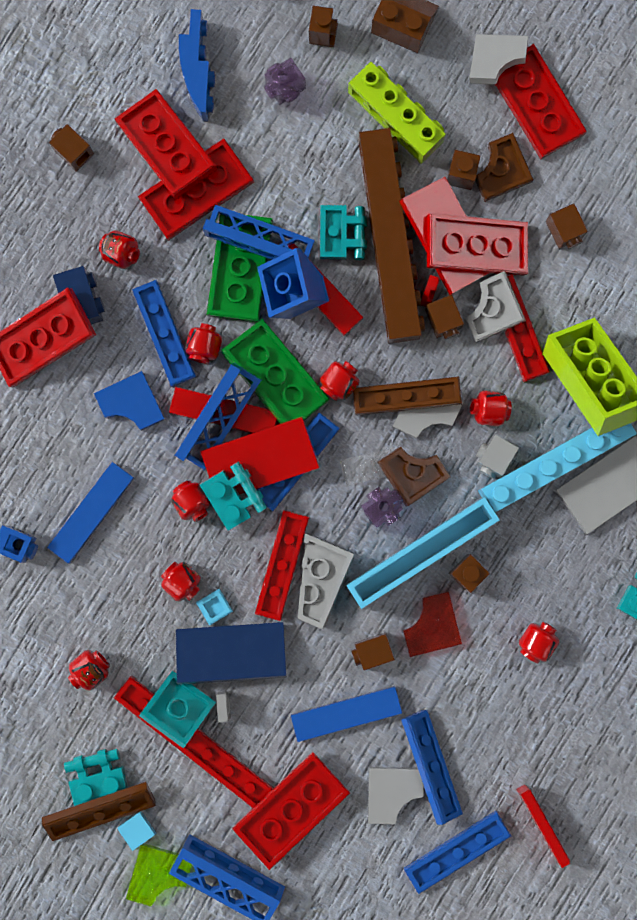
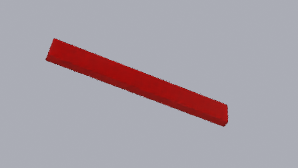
M132 675L114 696L115 700L252 808L274 788L199 728L186 746L182 748L142 719L139 715L155 693Z

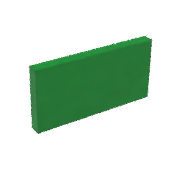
M220 214L219 224L227 227L233 225L230 217ZM246 215L271 225L273 223V218ZM250 224L238 228L239 231L253 236L258 234L255 227ZM271 234L264 236V240L270 242ZM217 240L206 315L258 322L260 320L263 290L257 267L266 263L268 258Z
M263 319L221 350V353L230 364L236 363L261 379L254 393L280 424L299 417H303L305 421L330 400ZM240 374L249 387H251L253 382Z

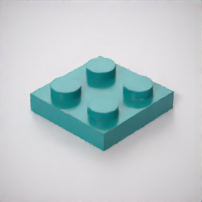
M171 671L139 716L184 748L216 702L192 684L178 685L177 673Z

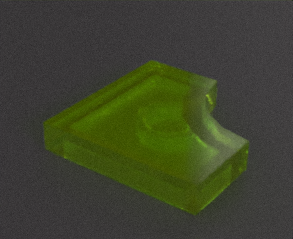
M143 843L139 849L126 900L152 907L156 897L164 890L175 886L186 887L187 884L169 874L179 853ZM182 859L178 868L190 873L192 864Z

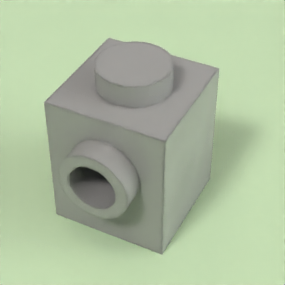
M495 434L491 437L488 444L483 442L475 455L479 458L476 465L481 467L479 471L492 479L495 476L499 478L503 476L519 448Z

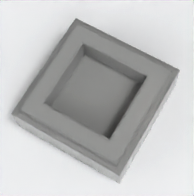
M218 692L216 694L218 723L228 722L231 718L229 692Z

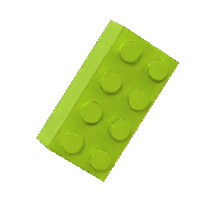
M595 317L548 335L543 355L597 436L637 421V376Z

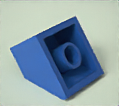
M295 248L257 267L269 318L291 319L329 302L323 275L300 248Z

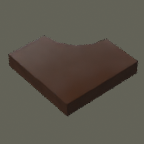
M513 133L489 142V163L482 172L476 175L475 179L484 202L528 185L534 180Z
M398 447L377 461L406 507L451 477L437 455L428 458H416L409 455L402 447Z

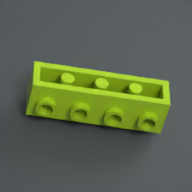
M372 62L368 63L348 83V93L384 129L391 128V135L393 137L396 136L397 141L420 164L443 144L446 134L442 125L436 120L432 121L418 102L413 103L407 97L405 89L399 84L395 85L381 66L376 67Z

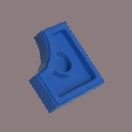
M142 371L94 393L105 418L114 416L127 417L135 422L141 431L165 420Z

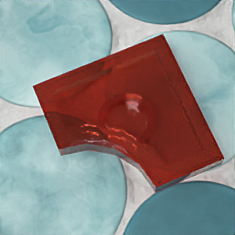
M449 591L422 598V611L419 619L411 627L403 630L409 657L462 644Z

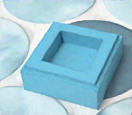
M220 588L196 602L209 626L233 612Z
M142 811L133 815L117 828L132 851L156 834Z

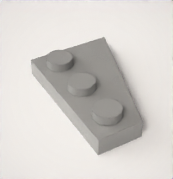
M305 534L298 619L324 629L355 554Z

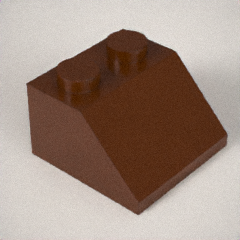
M381 0L372 19L371 33L415 53H419L439 6L427 0Z

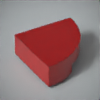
M429 276L421 300V306L426 307L427 304L432 303L439 283V277Z

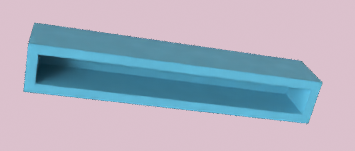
M631 423L600 436H597L593 428H590L479 489L478 492L482 498H486L494 512H497L637 433Z
M481 498L346 586L362 609L499 521V518L486 498Z

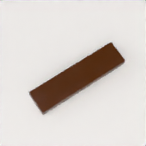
M459 376L357 387L353 391L356 416L462 405Z
M143 782L42 817V826L50 839L55 841L156 806V802L147 782Z

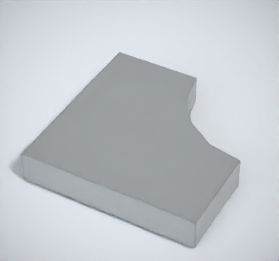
M476 34L470 83L496 84L499 76L506 69L514 65L525 64L528 36Z
M501 272L480 282L482 292L480 303L476 310L466 317L477 343L526 321L506 272Z
M462 405L400 411L393 428L416 439L429 426L442 424L452 427Z
M369 767L368 824H396L397 815L403 805L412 799L423 797L424 785L418 768Z

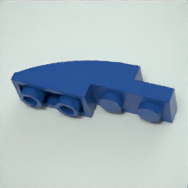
M191 9L189 35L179 34L180 64L190 99L202 121L208 122L209 113H213L214 98L210 96V87H215V71H211L209 61H206V45H202L203 36H207L208 22L203 20L201 10Z

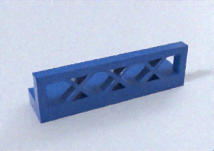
M215 205L210 220L206 219L203 226L205 236L271 260L291 251L292 249H289L288 246L297 241L307 245L304 254L309 258L315 240L218 205ZM222 214L230 217L233 225L227 227L216 223L218 215ZM250 224L255 227L258 234L253 236L239 231L238 228ZM271 233L278 234L282 244L278 245L264 240L263 237Z
M231 364L174 456L182 461L188 459L205 470L204 462L191 454L193 448L201 443H206L207 448H210V442L215 440L217 441L214 446L222 444L260 384L261 379L238 364ZM241 374L251 380L253 384L247 392L237 394L235 381ZM232 388V390H233V395H228V396H227V394L229 393L230 389ZM245 395L241 403H239L238 397ZM234 398L237 407L234 414L223 416L221 408L223 400ZM218 410L219 417L213 418ZM231 418L228 424L225 426L224 419ZM220 420L223 430L221 435L209 438L208 424ZM204 432L205 439L199 440Z
M190 834L169 872L170 875L252 920H270L281 901L285 886ZM182 859L191 863L194 866L195 872L187 873L179 869L178 867ZM212 875L216 877L220 885L213 887L208 885L204 876ZM236 888L242 892L244 898L236 900L230 897L228 890ZM261 902L267 905L269 909L263 915L254 910L252 903Z

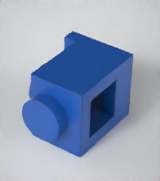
M2 525L0 529V554L20 563H26L28 559L32 560L38 550V545L35 544L37 538L11 526ZM18 540L23 542L21 550H17L15 547Z

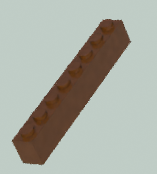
M391 128L359 132L358 143L388 344L419 340L421 332H425L423 316H418L417 306H421V297L419 290L414 289L413 280H417L416 265L411 264L409 256L413 254L412 239H407L406 229H409V219L406 213H403L399 202L405 197L404 187L399 188L398 178H402L400 162H395L394 153L398 152L396 136L392 137Z

